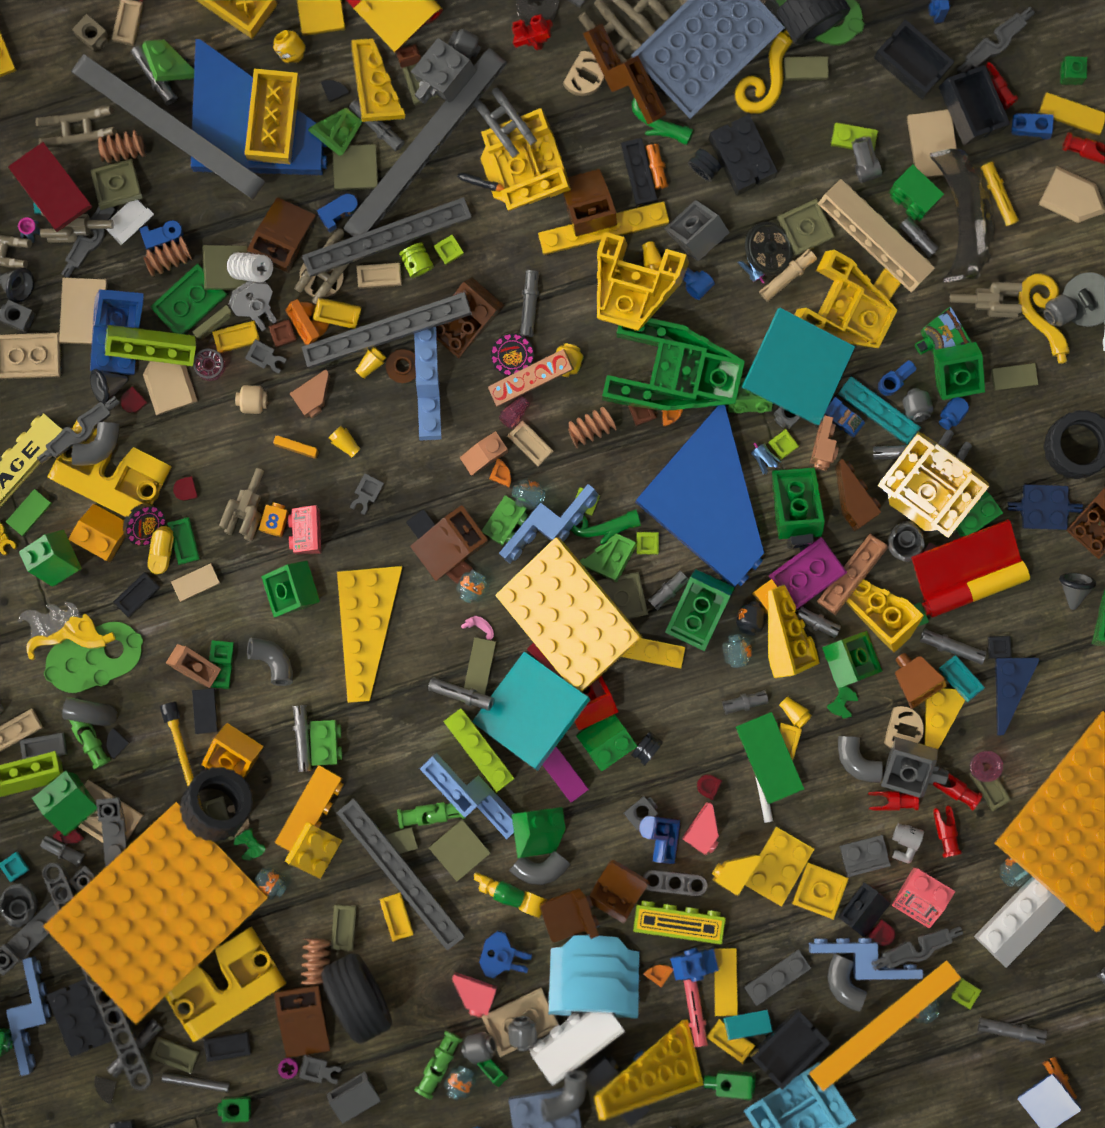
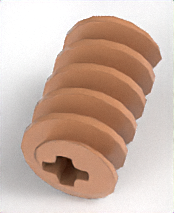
M135 130L132 133V137H129L128 133L124 132L123 139H121L118 133L115 136V140H112L110 135H107L106 142L103 141L101 136L98 139L102 162H104L105 158L107 163H111L112 156L118 162L121 159V155L125 160H128L129 153L133 158H137L138 151L142 157L146 156L142 133L138 136Z
M179 237V244L171 240L170 248L166 243H163L162 251L155 246L154 254L147 249V256L144 257L152 277L155 276V269L162 274L163 266L170 271L172 269L171 263L178 268L180 266L179 260L185 265L188 263V257L192 260L188 247L182 237Z
M604 407L600 408L601 414L594 410L592 412L593 418L585 414V422L581 418L576 419L577 425L572 421L569 422L568 431L576 448H578V441L586 445L587 437L593 442L594 434L602 438V430L610 434L611 426L616 431L613 419Z
M304 938L303 940L308 941L309 944L304 945L303 949L308 950L309 953L302 955L303 958L308 959V962L303 963L302 967L307 968L308 971L301 973L302 976L307 977V980L302 981L301 984L322 985L324 965L330 963L329 959L324 958V956L330 955V951L325 949V947L330 946L331 942L319 938Z

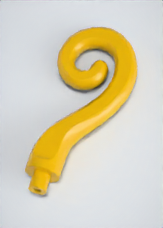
M787 30L784 33L780 32L774 38L770 47L771 87L767 96L762 101L755 103L749 101L745 96V90L749 85L756 87V97L760 98L763 96L766 87L759 77L748 76L742 79L736 87L735 99L737 104L747 113L758 114L770 109L781 94L783 85V56L793 43Z
M1033 274L1022 282V292H1019L1018 295L1019 304L1022 305V313L1034 327L1048 338L1052 355L1054 357L1057 356L1058 364L1066 363V354L1070 353L1066 338L1058 328L1049 324L1047 320L1041 317L1034 310L1030 302V291L1036 285H1044L1050 291L1048 298H1043L1038 292L1033 295L1034 303L1041 308H1045L1047 302L1059 296V288L1050 276Z

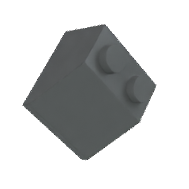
M697 200L664 228L676 243L697 261L706 256L714 246L730 233L719 215Z

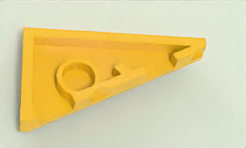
M942 689L925 700V746L939 749L964 704L965 699L956 689Z

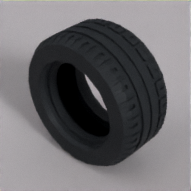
M349 954L323 969L322 980L329 999L345 1030L354 1042L365 1043L390 1030L393 1024L390 1011L378 984L360 955Z

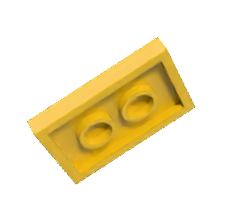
M775 827L759 855L761 860L745 886L782 907L814 849Z

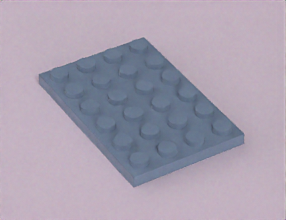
M687 0L631 56H639L649 76L691 119L785 27L760 0Z

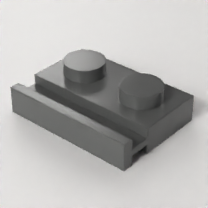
M883 835L839 846L847 877L891 866Z

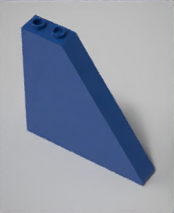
M196 39L192 130L253 173L323 175V168H327V155H323V149L327 145L308 131L309 127L317 123L298 109L291 165L247 160L245 146L253 77L202 40ZM191 157V168L194 172H213Z
M725 405L717 406L636 499L635 503L726 582L735 587L737 584L742 586L749 578L746 573L751 568L756 570L763 562V559L760 557L764 554L726 407Z

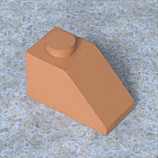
M324 370L290 393L306 418L309 416L313 418L322 412L321 408L325 404L330 380L327 370Z
M495 431L475 444L460 459L471 476L507 454L508 449Z
M178 644L166 664L183 675L208 688L211 687L221 670L188 647Z

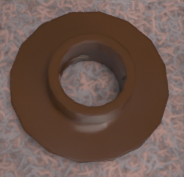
M405 349L396 350L391 353L386 361V371L389 377L398 383H407L415 379V354ZM400 360H406L409 363L407 371L400 372L397 370L396 365Z

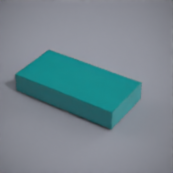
M956 655L938 669L967 703L985 688Z
M768 1010L724 1018L728 1041L772 1032Z

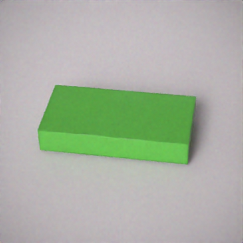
M34 489L8 518L6 523L24 537L52 503Z

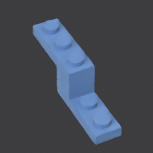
M436 327L414 334L420 441L441 439Z
M588 484L561 517H558L540 503L499 554L508 563L517 560L522 554L524 546L534 540L537 531L541 532L551 541L556 537L565 541L569 536L570 529L574 525L579 524L583 519L584 512L594 506L598 493Z
M437 753L420 768L464 818L477 807L506 839L514 833L512 814L514 813L479 775L466 786Z
M818 938L814 939V943H809L810 953H853V978L856 980L923 979V970L917 968L916 964H904L903 968L899 969L894 967L887 968L885 966L875 971L873 966L876 965H872L871 962L878 960V943L872 942V938H858V942H850L849 938H837L836 942L828 943V939Z
M35 956L22 960L32 1003L6 1010L21 1076L34 1072L33 1067L36 1066L34 1055L30 1054L28 1047L31 1045L28 1032H25V1028L50 1022L49 1017H52L50 1005L46 1004L44 997L47 995L44 982L41 983L39 975L42 973L39 960L36 961Z

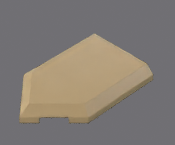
M1056 167L1039 203L1040 206L1076 223L1105 214V206L1095 183L1063 168Z
M149 361L143 376L156 415L198 402L186 365Z

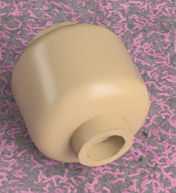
M244 385L241 387L240 393H236L235 404L240 406L242 413L261 414L263 409H267V391H264L261 386Z

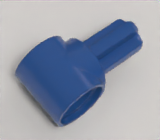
M687 267L683 279L686 282V290L693 298L700 300L715 285L714 280L704 271H696L694 273Z
M908 360L895 372L891 370L884 375L878 383L879 392L885 396L893 395L904 385L903 381L916 371L917 368L914 363ZM891 380L894 383V389H886L884 381Z

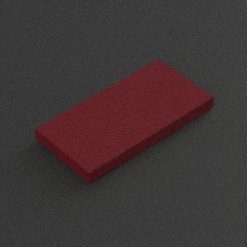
M44 142L8 166L56 232L92 208L91 204Z

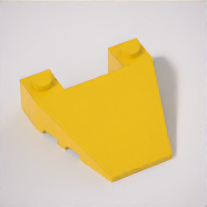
M604 232L597 251V319L639 331L683 282L689 264L687 255L666 249L659 270H652L622 261L628 246L625 237Z
M836 250L826 251L816 271L832 279L834 282L818 314L808 308H800L796 310L795 316L851 345L879 348L897 309L880 290L876 289L870 282L869 277L860 271L852 259ZM870 291L873 292V294H872L871 297L868 296V294L870 293Z

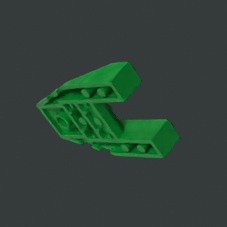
M652 318L639 331L618 325L617 338L657 346L658 350L650 384L607 375L602 400L663 411L736 403L744 360L724 348H720L684 325Z

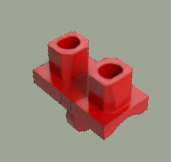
M539 14L531 18V25L526 26L522 20L515 21L512 27L515 48L523 45L528 47L533 45L535 50H541L543 42L548 41V38L551 37L550 29L553 27L551 19L545 20Z

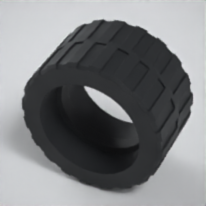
M787 0L780 6L777 15L793 42L798 45L815 39L837 25L849 14L850 7L846 0Z
M1077 410L1064 415L1049 428L1044 439L1045 457L1051 468L1059 475L1074 479L1087 478L1105 468V418H1102L1096 412ZM1081 425L1091 430L1096 436L1098 454L1092 462L1078 465L1066 458L1061 449L1060 441L1061 435L1068 427Z
M212 767L201 771L199 775L194 777L181 798L180 813L183 823L186 824L187 829L194 833L195 836L206 841L226 840L230 836L235 835L252 811L253 794L249 784L240 774L224 767ZM204 789H217L224 792L234 804V817L228 820H216L209 817L199 805L198 793Z

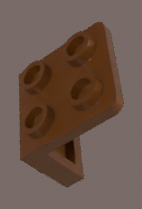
M611 860L594 885L589 897L594 906L624 924L649 882L621 863Z
M580 888L540 904L539 907L552 942H558L583 931H586L590 939L599 936L596 929L600 927L595 914L592 915L590 911L593 908V904L589 895L585 896Z

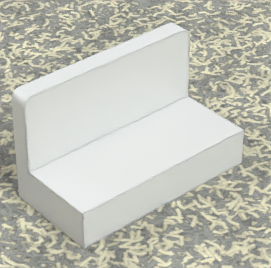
M138 200L131 201L110 219L114 221V228L106 230L122 245L154 214L149 208L146 209Z

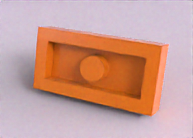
M296 299L290 302L285 311L305 345L314 343L326 332L329 323L316 320L310 321L309 318L315 310V305L308 302H299Z

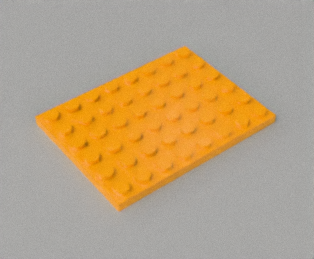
M1104 711L1096 717L995 842L999 848L1096 932L1100 931L1105 924Z
M177 802L43 926L135 1024L268 899L215 842L203 840L187 829L180 813L181 806Z

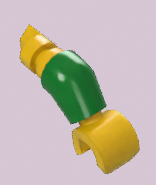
M478 872L474 874V880L480 882V892L489 894L499 903L519 908L521 911L537 918L541 917L542 913L539 906L542 902L547 901V899L530 892H524L504 881L494 882L493 879Z

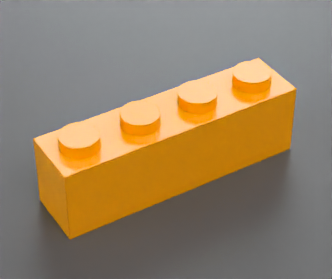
M318 765L275 843L291 851L306 822L320 828L322 822L319 820L323 813L327 815L333 805L330 802L333 795L338 796L344 786L341 783L343 778Z

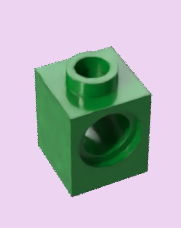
M1065 56L1060 65V84L1082 85L1087 79V57Z
M251 1096L224 1097L222 1103H218V1116H222V1122L250 1121ZM230 1104H237L240 1108V1113L237 1115L231 1114L229 1111Z

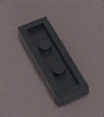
M642 138L621 142V149L635 205L640 206L657 202Z

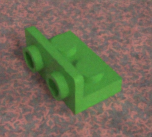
M741 378L736 403L728 405V411L736 413H764L772 411L773 403L742 388L746 378Z
M505 495L482 529V533L504 546L515 534L513 531L518 524L522 526L528 517L526 514L527 508L522 507Z
M337 720L310 722L312 766L339 764V760H342V746L338 747V738H341V724L337 725Z

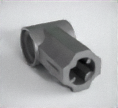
M869 136L860 137L851 142L857 163L855 169L859 181L863 183L881 177L882 169L878 159L875 157L871 138Z

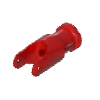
M988 62L987 69L994 78L991 79L1004 110L1016 103L1019 98L1013 95L1007 87L1008 83L993 64Z
M1068 132L1062 150H1070L1078 153L1080 157L1105 164V156L1098 152L1105 153V144L1089 138L1082 139Z
M948 774L951 788L944 787L936 782L932 784L954 800H960L968 805L972 811L979 804L983 796L982 793H976L967 787L966 783L951 774Z
M875 791L868 793L871 796H884L889 802L885 806L869 807V810L900 811L901 808L919 810V797L900 793L899 791Z
M949 805L945 809L947 815L946 825L941 819L939 809L935 808L933 810L938 837L942 840L944 849L943 858L962 854L956 838L958 832L953 810Z

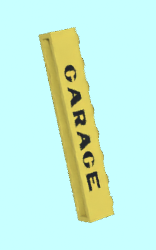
M45 414L37 416L32 421V427L28 432H23L17 438V444L12 449H7L1 457L0 508L39 466L41 462L37 457L47 450L46 445L63 430Z

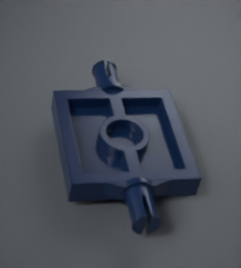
M1023 485L1021 502L1007 503V506H1016L1007 507L1008 511H1020L1022 515V528L1067 530L1069 512L1082 513L1083 509H1074V507L1082 508V503L1070 504L1068 486Z

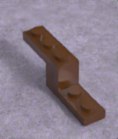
M599 24L583 33L612 92L629 85L647 124L653 123L667 114L638 55L621 62L603 24Z

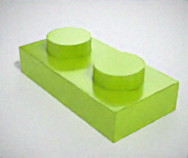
M835 123L831 146L853 149L851 142L857 138L869 136L873 149H875L878 130Z

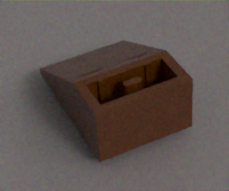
M597 169L568 177L571 190L562 193L575 237L617 226L616 211L601 170Z
M277 197L256 230L247 249L248 253L268 256L274 267L289 273L316 214Z
M473 277L464 281L454 293V295L466 293L472 315L436 326L437 340L458 358L463 355L505 306Z
M841 459L835 465L841 512L855 532L881 513L879 510L881 506L875 497L871 498L866 492L868 487L862 479L858 480L853 474L855 469L850 462H845Z
M1105 488L1066 530L1098 559L1105 553Z
M461 505L439 521L410 547L434 580L437 581L489 542Z
M321 985L276 991L274 993L286 1058L330 1051Z

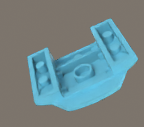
M588 935L573 936L563 947L551 948L548 1015H571V1011L615 1013V1017L638 1018V951L628 950L618 937L598 936L590 939Z
M819 1062L795 1077L783 1090L778 1088L744 1110L754 1128H846L856 1119L833 1084L822 1091L809 1075L812 1070L820 1065Z

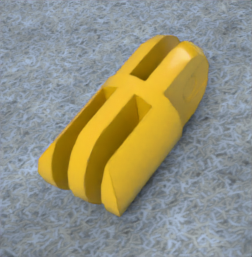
M167 526L157 528L152 534L147 563L149 570L154 574L164 573L169 566L174 536L173 531Z

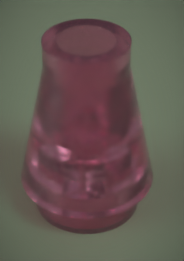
M520 396L500 412L499 420L506 427L512 429L518 425L524 412L530 405L529 402Z

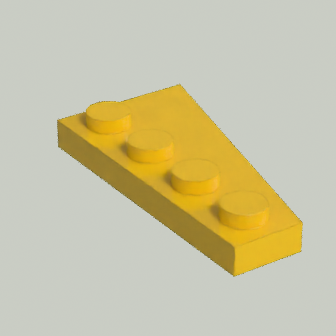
M352 40L351 46L362 122L405 119V112L399 104V98L391 85L390 77L385 71L382 58L374 40Z

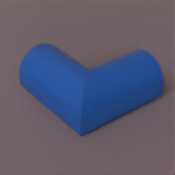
M648 816L641 821V835L647 839H655L654 862L675 863L680 820Z

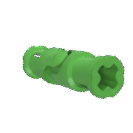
M69 720L72 724L71 729L78 742L82 745L84 743L83 751L90 757L93 763L92 768L95 770L110 762L111 758L107 757L102 749V742L96 738V732L92 724ZM85 727L90 728L89 730H84L80 735H78V732Z
M442 802L435 805L416 806L415 809L405 811L397 809L400 829L414 824L422 826L436 822H447L448 819L461 817L466 819L452 803L445 804Z
M447 1030L444 1032L445 1037L442 1043L434 1051L435 1056L430 1059L423 1072L424 1077L419 1087L414 1089V1091L428 1099L433 1098L432 1093L437 1083L441 1082L448 1069V1063L454 1057L453 1053L458 1043H461L463 1040ZM433 1067L440 1073L432 1072L430 1068Z

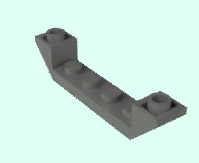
M120 798L96 800L98 822L102 823L105 868L127 848L125 815Z
M84 866L69 882L74 887L76 894H78L96 876ZM66 888L58 893L59 897L63 900L67 898L68 891ZM53 899L8 943L0 947V974L2 976L21 962L50 934L43 926L58 913Z

